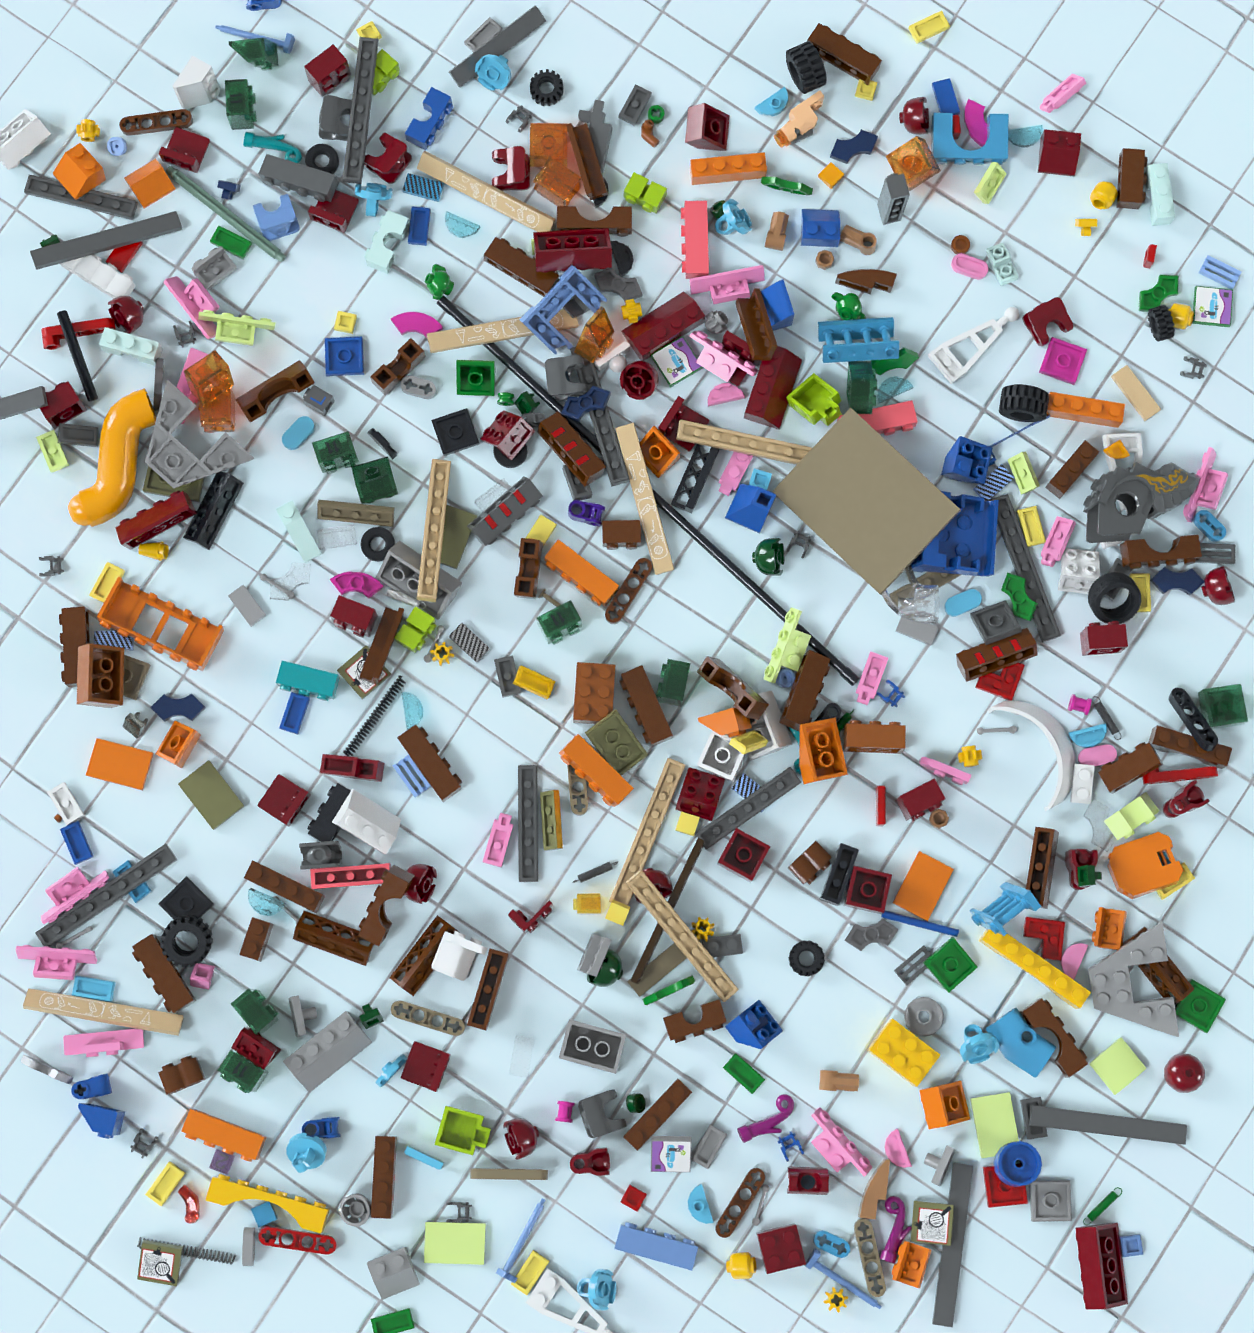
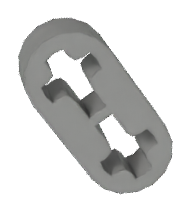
M405 376L401 380L402 391L408 395L432 399L436 394V387L429 380L414 376ZM409 381H412V385L417 386V388L410 387V389H407L406 385L404 384H408ZM427 386H430L432 392H428V394H425V391L420 389V387L426 389Z
M244 1227L242 1265L254 1266L255 1227Z

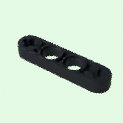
M1174 688L1168 698L1170 704L1198 745L1205 751H1213L1218 743L1217 735L1188 693L1182 688ZM1184 709L1190 710L1193 714L1189 715L1185 713ZM1194 724L1201 725L1203 729H1197Z

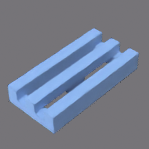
M1208 255L1199 274L1229 289H1233L1241 271ZM1205 268H1208V269H1210V270L1216 272V274H1218V275H1220V276H1224V277H1226V278L1232 280V282H1229V281H1227V280H1225V279H1223V278H1221V277H1219V276H1217V275H1215V274H1213V273H1211V272L1205 270Z
M409 755L393 765L415 798L431 787ZM407 761L425 784L423 788L405 764ZM400 766H402L405 769L409 777L412 779L414 784L419 789L417 792H415L413 787L410 785L408 780L400 771Z

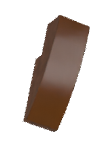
M875 269L847 271L837 274L835 284L870 295L873 288L891 293L897 273Z

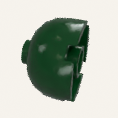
M780 538L762 540L757 545L755 552L752 553L753 563H756L757 569L765 575L781 576L783 570H780V563L784 565L785 553L783 543H779Z
M608 948L597 977L587 974V981L595 986L608 987L614 984L616 980H620L623 975V969L619 955Z

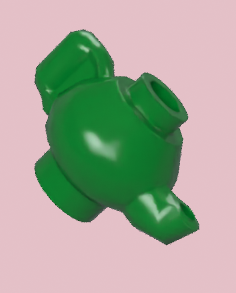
M434 264L432 266V273H428L425 278V283L430 294L433 295V299L440 300L443 294L450 295L454 282L450 280L445 267Z
M834 292L831 296L836 301V312L843 320L866 319L865 314L862 312L861 302L856 294L848 293L843 295Z

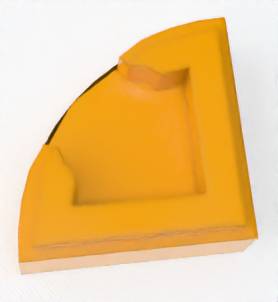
M1121 440L1103 449L1109 457L1114 459H1124L1130 456Z

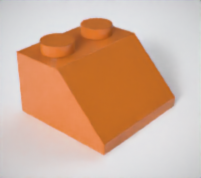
M81 143L65 152L53 171L55 178L75 200L106 180L103 167Z
M730 708L698 718V722L721 736L728 735L729 738L746 733V730L752 728L750 719L745 717L736 708Z
M961 1080L919 1090L928 1129L945 1127L970 1120Z

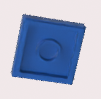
M362 336L324 338L326 377L364 375Z

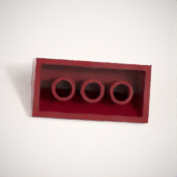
M608 228L533 232L536 272H565L571 265L578 270L612 268V246Z
M683 291L621 332L639 359L645 361L651 357V354L705 322V314L696 301Z
M777 346L770 361L762 360L744 413V419L780 430L788 405L786 397L793 390L802 363L801 358L788 349Z
M180 490L173 492L167 500H159L153 504L154 507L137 512V516L134 518L122 520L119 523L120 525L115 527L120 544L132 550L141 543L196 515L197 511L188 494L184 491L180 492Z
M1118 1223L1076 1227L1075 1237L1078 1245V1260L1080 1262L1085 1309H1110L1128 1304Z

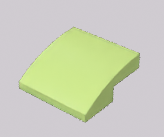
M1122 1037L1118 1038L1089 1063L1114 1095L1147 1069Z

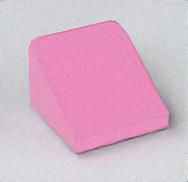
M196 963L190 977V985L209 990L215 966Z

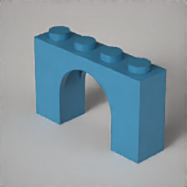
M933 113L931 161H936V164L954 162L956 165H963L966 162H973L974 165H983L984 162H997L999 165H1002L1003 162L1007 161L1009 114H989L987 117V141L985 145L980 149L969 151L962 149L954 141L952 134L953 113Z

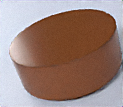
M963 235L954 237L951 243V250L955 254H966L970 248L969 239Z

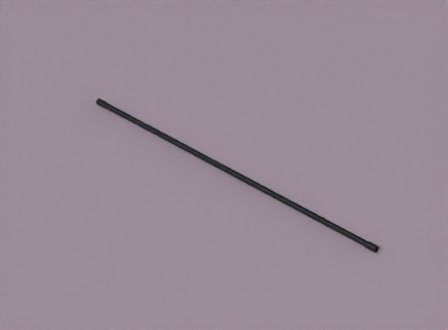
M444 295L437 301L436 304L448 315L452 316L461 326L474 325ZM494 342L482 344L549 407L561 414L564 407ZM565 417L568 424L601 454L596 436L580 421ZM652 488L657 506L785 623L787 612ZM797 624L796 630L811 635L802 625ZM811 635L808 645L817 653L829 658V664L843 679L853 686L860 678Z

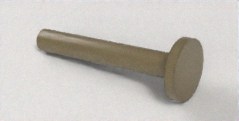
M545 588L538 597L539 599L541 596L567 615L571 612L546 594Z

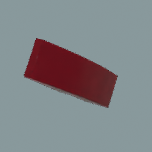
M322 754L320 773L382 782L385 763L379 760Z

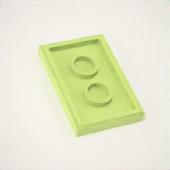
M1010 1092L970 1099L981 1158L994 1157L1004 1145L1019 1141Z
M425 1222L424 1263L484 1265L486 1223Z

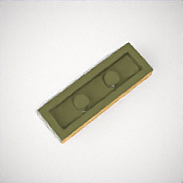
M559 790L540 792L544 851L563 849Z

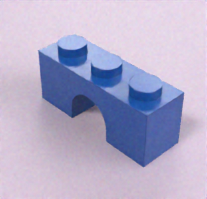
M433 87L430 88L423 100V108L432 114L431 118L427 121H419L413 118L405 132L406 141L424 150L427 149L428 145L431 146L433 144L436 131L442 128L444 117L446 114L449 115L453 108L451 96Z

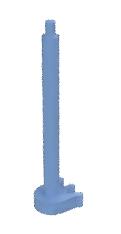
M224 25L215 26V29H219L221 32L282 47L283 52L288 54L291 53L295 42L294 35L289 33L286 34L285 41Z
M543 1198L535 1207L503 1270L498 1268L496 1274L513 1283L518 1278L509 1272L544 1207L545 1199Z
M814 1248L806 1261V1265H804L808 1269L815 1267L871 1306L881 1309L882 1306L877 1303L878 1301L818 1262L817 1260L821 1252Z

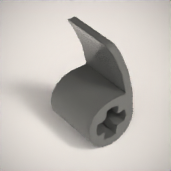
M576 295L563 306L572 318H576L590 310Z

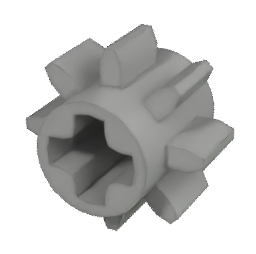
M711 311L705 316L708 319L705 321V327L709 332L718 334L727 329L728 318L722 311Z

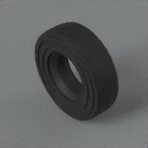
M316 144L307 151L305 164L308 167L334 174L339 166V157L335 149L330 145ZM324 154L328 156L329 163L327 166L318 167L315 164V159L318 155Z
M526 444L512 460L508 459L497 447H493L496 461L506 468L520 466L527 457L528 450Z
M383 527L370 528L361 538V550L372 561H384L388 550L395 545L394 537L389 530ZM376 537H381L385 541V547L381 551H374L370 546L371 541Z

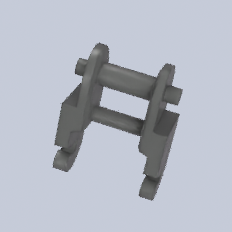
M523 105L518 106L516 111L513 110L505 121L508 124L509 120L516 117L523 123L518 129L519 133L529 124L528 120L532 118V112H526L523 109ZM520 112L526 116L524 119L518 115Z
M191 320L188 321L190 330L187 333H178L176 325H173L176 338L180 340L178 344L182 348L184 344L191 342L195 344L194 341H196V338H193L196 335ZM190 335V339L182 341L181 337Z
M1184 356L1183 360L1192 363L1193 368L1191 373L1181 371L1180 375L1191 379L1194 377L1198 379L1204 378L1202 373L1207 364L1199 362L1197 358L1191 357L1188 359L1187 356ZM1196 366L1200 367L1198 373L1194 372Z
M527 413L521 416L532 428L539 426L540 422L545 420L543 413Z
M798 530L797 533H794L796 537H792L786 552H789L794 544L802 546L804 552L801 558L803 559L809 547L807 543L808 541L811 542V539H809L810 535L808 537L801 535ZM797 537L805 540V545L797 542Z
M53 556L39 557L40 561H50V570L44 574L39 573V576H55V573L60 575L64 572L61 569V561L64 558H60V556H57V558ZM53 562H57L56 570H53Z
M143 1128L139 1130V1133L134 1138V1146L131 1145L130 1147L132 1148L131 1153L136 1151L142 1155V1159L148 1156L147 1152L153 1149L158 1140V1137L155 1136L154 1141L150 1145L140 1141ZM138 1143L146 1147L145 1151L137 1148Z
M446 1202V1205H457L458 1207L457 1219H447L446 1222H462V1219H466V1222H469V1219H472V1217H469V1207H472V1205H469V1202H466V1205H462V1202ZM461 1207H465V1217H461Z

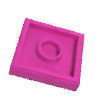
M1051 337L1039 373L1075 385L1087 349Z

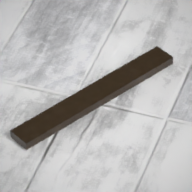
M697 838L669 897L668 903L673 909L704 847L705 842L700 838ZM657 923L630 980L635 984H639L664 931L659 923Z

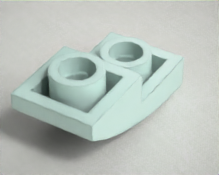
M1004 243L987 248L988 259L1000 286L1018 280V274L1011 263V256Z

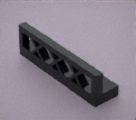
M696 445L671 502L672 506L692 514L718 455L719 448L711 447L709 453L702 455L701 445ZM701 459L704 464L702 470L695 472L692 466L693 462ZM694 476L696 480L695 486L688 489L685 481L687 478ZM687 493L689 498L686 506L676 502L678 497Z
M216 473L197 509V514L194 515L183 538L210 550L244 482L229 473Z

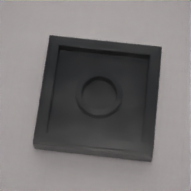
M467 408L431 420L443 456L479 445V440Z
M187 876L158 903L173 920L178 916L182 917L187 914L189 917L195 915L199 919L214 905Z

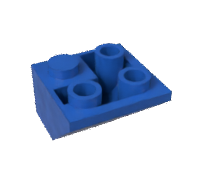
M959 436L945 457L941 475L956 481L985 484L993 448Z
M740 484L725 519L760 534L775 501L776 494L757 486Z
M760 1000L756 1001L725 1026L737 1043L762 1049L783 1032Z

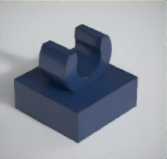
M218 180L217 188L223 189L221 198L231 200L233 192H240V184Z

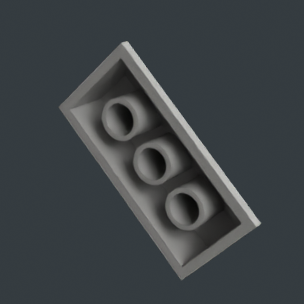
M399 540L388 550L375 578L391 589L417 599L421 555ZM440 568L436 602L420 600L418 607H425L424 611L439 620L455 598L462 582Z
M345 1011L283 1062L310 1093L369 1046L372 1041L351 1014Z

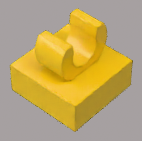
M1075 219V227H1081V236H1091V227H1097V219Z

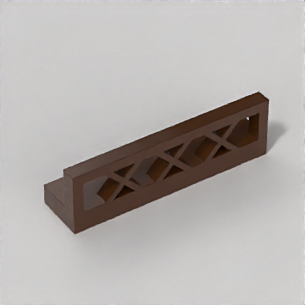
M571 123L567 124V131L586 195L590 200L608 195L588 124L585 123L576 127Z
M754 288L750 299L737 298L735 304L752 360L770 361L776 350L777 342L760 288Z
M385 607L359 679L378 685L394 638L404 616L403 608L399 607L398 611Z
M303 911L296 924L293 939L363 966L367 965L375 945L371 942L369 946L362 945L359 941L365 939L358 936L360 931L307 911ZM306 918L313 921L314 924L308 925L303 922ZM328 926L333 931L327 932L322 927ZM341 934H349L351 938H343Z
M437 915L390 976V979L414 996L433 972L432 963L444 933L454 934L455 931H459ZM440 923H442L443 926L441 927V929L438 932H435L437 926ZM430 940L428 946L423 948L424 943ZM417 956L415 963L411 964V960ZM402 972H405V976L399 981L398 977Z
M1141 928L1132 937L1125 940L1123 942V945H1125L1131 940H1134L1141 933L1146 932L1147 928ZM1169 956L1168 961L1148 963L1149 966L1146 964L1137 965L1163 998L1171 997L1168 991L1174 995V1005L1185 999L1194 990ZM1155 975L1159 976L1162 982L1158 981Z

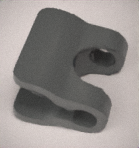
M325 95L323 97L319 115L320 138L347 141L349 126L344 125L340 117L350 115L352 100L332 95Z
M582 356L556 357L545 361L548 394L554 396L557 401L567 400L568 396L579 397L587 393V386L585 384L571 383L570 381L572 372L584 366V358Z
M339 841L299 844L301 854H303L300 870L341 867L342 849Z
M614 1089L578 1102V1108L588 1137H600L627 1126L625 1119L610 1120L605 1115V1105L617 1097Z

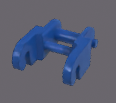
M887 679L886 683L890 684L893 691L888 697H884L879 692L876 695L886 704L889 702L892 707H898L897 702L901 697L905 698L904 692H900L898 690L899 687ZM894 693H897L898 696L894 699V701H892L890 699L891 696Z
M791 1131L790 1135L782 1139L780 1136L778 1137V1144L781 1143L782 1147L780 1149L787 1162L789 1159L785 1151L794 1145L798 1146L802 1155L804 1154L799 1140H795L794 1137L796 1135L795 1133L792 1134ZM790 1139L793 1140L794 1143L787 1146L783 1143Z

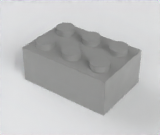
M569 1019L559 1059L616 1074L627 1035Z

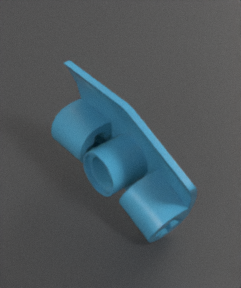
M1017 1008L1010 1010L1002 1018L986 1028L987 1033L996 1036L999 1050L1003 1056L1034 1078L1039 1075L1056 1049L1054 1044L1030 1028ZM1025 1031L1031 1036L1030 1041L1027 1043L1022 1040V1033Z

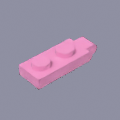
M1071 74L1043 99L1040 110L1050 113L1054 109H1058L1075 93L1080 91L1086 84L1085 79Z
M738 452L733 453L718 482L721 484L719 492L729 496L732 490L736 491L753 458L752 455Z
M1056 517L1041 551L1042 565L1053 567L1056 561H1060L1076 525L1074 520Z
M870 651L855 692L859 694L856 702L868 705L870 699L874 700L888 661L887 657Z
M922 757L919 760V764L934 771V775L941 778L945 776L952 778V782L955 784H967L971 778V774L934 759Z
M500 813L499 819L494 820L483 863L502 868L514 825L510 823L511 815Z

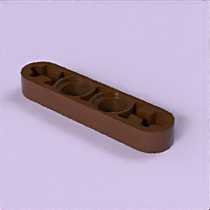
M179 109L127 116L121 119L119 126L123 134L133 136L174 130L176 127L181 129L188 128L192 125L193 118L188 110ZM183 115L187 117L186 122L181 120ZM173 116L176 117V124H174ZM168 117L171 120L168 125H162L160 123L161 119ZM144 120L152 121V125L148 128H144L142 123ZM136 121H138L139 129L136 127ZM127 123L132 125L129 130L126 129Z
M638 559L606 609L605 619L608 623L617 624L625 615L652 571V563L649 559ZM647 563L648 570H643L641 576L644 578L642 579L637 575L640 571L639 564ZM636 578L639 581V586L631 588L628 585V581ZM626 594L629 597V602L621 604L618 601V597ZM615 603L620 608L617 612L618 618H613L612 620L610 619L609 612L613 613L616 606H613Z
M752 1168L749 1170L717 1221L715 1231L720 1237L727 1238L733 1233L765 1181V1174L761 1169ZM758 1171L760 1172L761 1180L755 1181L753 1186H757V1188L753 1190L752 1187L745 1185L746 1181L751 1183L753 1180L751 1174H756ZM744 1188H748L751 1191V1197L747 1200H743L740 1197V1191ZM733 1205L740 1207L741 1212L737 1217H732L729 1213V1209ZM727 1215L736 1222L734 1225L730 1222L728 1225L729 1232L721 1234L719 1225H724L727 1222V1219H723Z

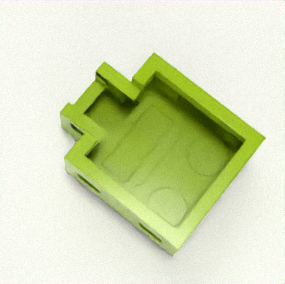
M815 373L786 397L789 406L813 425L818 421H822L825 425L829 426L842 415L838 405L842 401L839 392Z
M445 1106L434 1145L473 1156L476 1146L487 1147L491 1128L482 1126L484 1120L482 1115Z

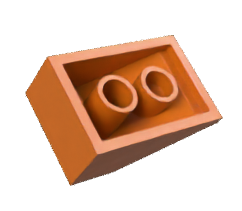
M836 718L800 725L799 766L803 784L848 775Z

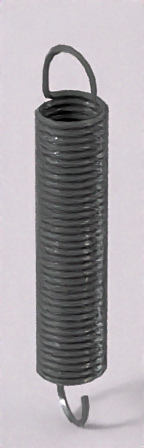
M1100 700L1094 707L1104 723H1106L1111 734L1114 735L1119 730Z
M607 862L577 875L578 879L582 883L612 870V864L614 863Z

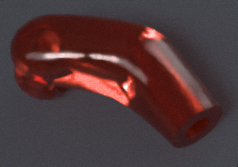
M183 1185L178 1193L186 1204L184 1219L186 1223L194 1224L199 1219V1198L191 1189Z

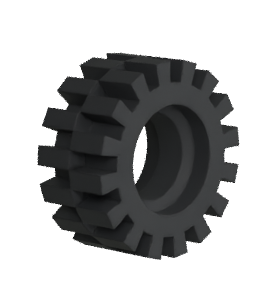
M546 69V72L539 70V74L536 72L534 77L531 78L530 83L532 99H535L537 104L541 102V106H544L545 103L548 106H551V103L555 105L557 100L560 101L561 96H563L562 78L560 79V75L558 73L555 74L553 70L549 72V69ZM544 82H550L554 89L551 93L545 94L540 91V85Z
M1166 305L1149 309V327H1151V333H1153L1155 340L1159 342L1173 338L1175 329L1169 308Z
M810 940L797 943L789 953L788 961L790 962V967L800 976H812L818 973L825 962L823 949L816 942L814 943ZM810 951L814 955L812 965L804 966L800 963L799 955L801 952Z

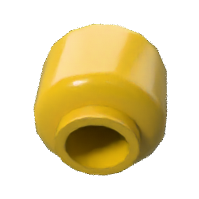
M1099 182L1090 195L1092 205L1100 210L1109 209L1116 200L1118 191L1111 182Z
M1174 303L1171 309H1169L1173 317V327L1185 330L1188 326L1192 325L1194 311H1191L1189 305Z
M749 1252L733 1253L730 1256V1260L726 1261L727 1273H731L732 1278L736 1280L750 1279L753 1273L757 1271L755 1257H752Z

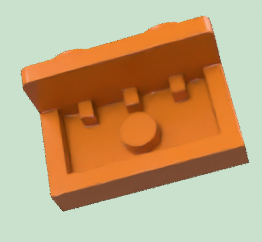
M1099 907V910L1095 913L1096 931H1093L1092 934L1094 946L1112 950H1119L1122 947L1126 911Z
M904 1241L898 1249L899 1258L892 1269V1280L920 1289L932 1250Z

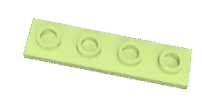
M203 310V312H199L198 320L217 322L215 341L253 346L255 328L274 330L275 322H271L272 320L267 318L254 320L251 316L233 317L234 315L231 313L219 315L214 314L215 312L211 310Z
M790 608L787 612L783 629L778 635L777 645L771 653L772 658L765 669L764 680L775 684L781 666L798 672L811 635L796 630L802 611Z

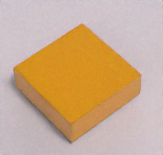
M832 162L818 174V178L830 189L844 177V173Z

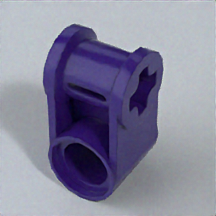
M574 500L569 504L568 516L570 519L597 527L602 525L600 521L602 513L605 511L603 505ZM573 507H579L582 510V512L580 514H574L571 511V509Z

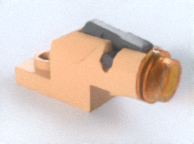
M820 90L790 110V120L777 130L774 135L775 141L781 148L793 145L813 135V129L818 121L814 111L823 105L824 95Z

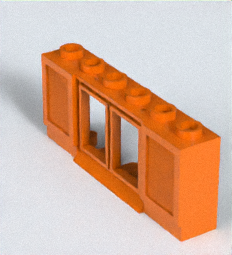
M119 576L97 615L99 624L106 629L113 628L123 637L127 638L130 636L135 638L134 641L142 646L147 644L152 647L153 651L159 654L164 652L170 655V659L176 662L182 661L187 664V667L195 671L197 669L204 671L224 632L222 625L219 624L217 627L204 617L200 619L187 609L183 611L175 607V604L171 601L164 602L158 599L154 593L150 592L148 594L141 591L140 587L135 584L131 586L124 583ZM146 604L164 612L151 639L133 631ZM170 616L188 624L175 650L157 642Z

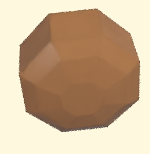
M827 250L818 252L815 260L818 268L826 270L832 267L834 262L832 252Z
M941 809L931 812L929 817L932 827L938 829L946 826L949 820L946 811Z

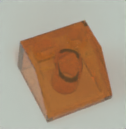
M600 306L585 324L574 353L592 363L598 357L601 359L606 349L609 350L614 342L612 336L615 331L604 307Z

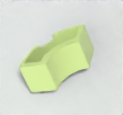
M1145 792L1104 820V822L1117 840L1122 837L1127 839L1135 834L1134 829L1144 822L1147 825L1155 820L1156 817L1154 815L1159 812V809L1147 792Z

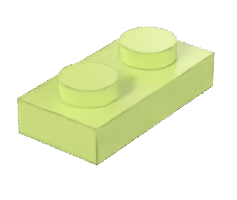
M997 162L990 164L974 191L984 204L990 203L1007 174Z
M54 430L36 437L51 473L69 466Z
M1021 452L1008 459L1021 494H1026L1040 487L1026 452Z

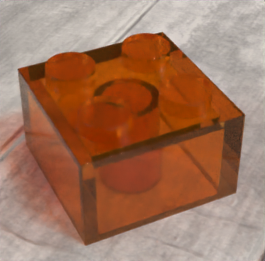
M530 123V167H567V124Z
M915 136L886 155L893 172L898 173V175L904 173L909 191L941 171L925 139Z
M216 350L184 370L189 390L202 406L214 401L217 396L229 391L234 386L229 365Z

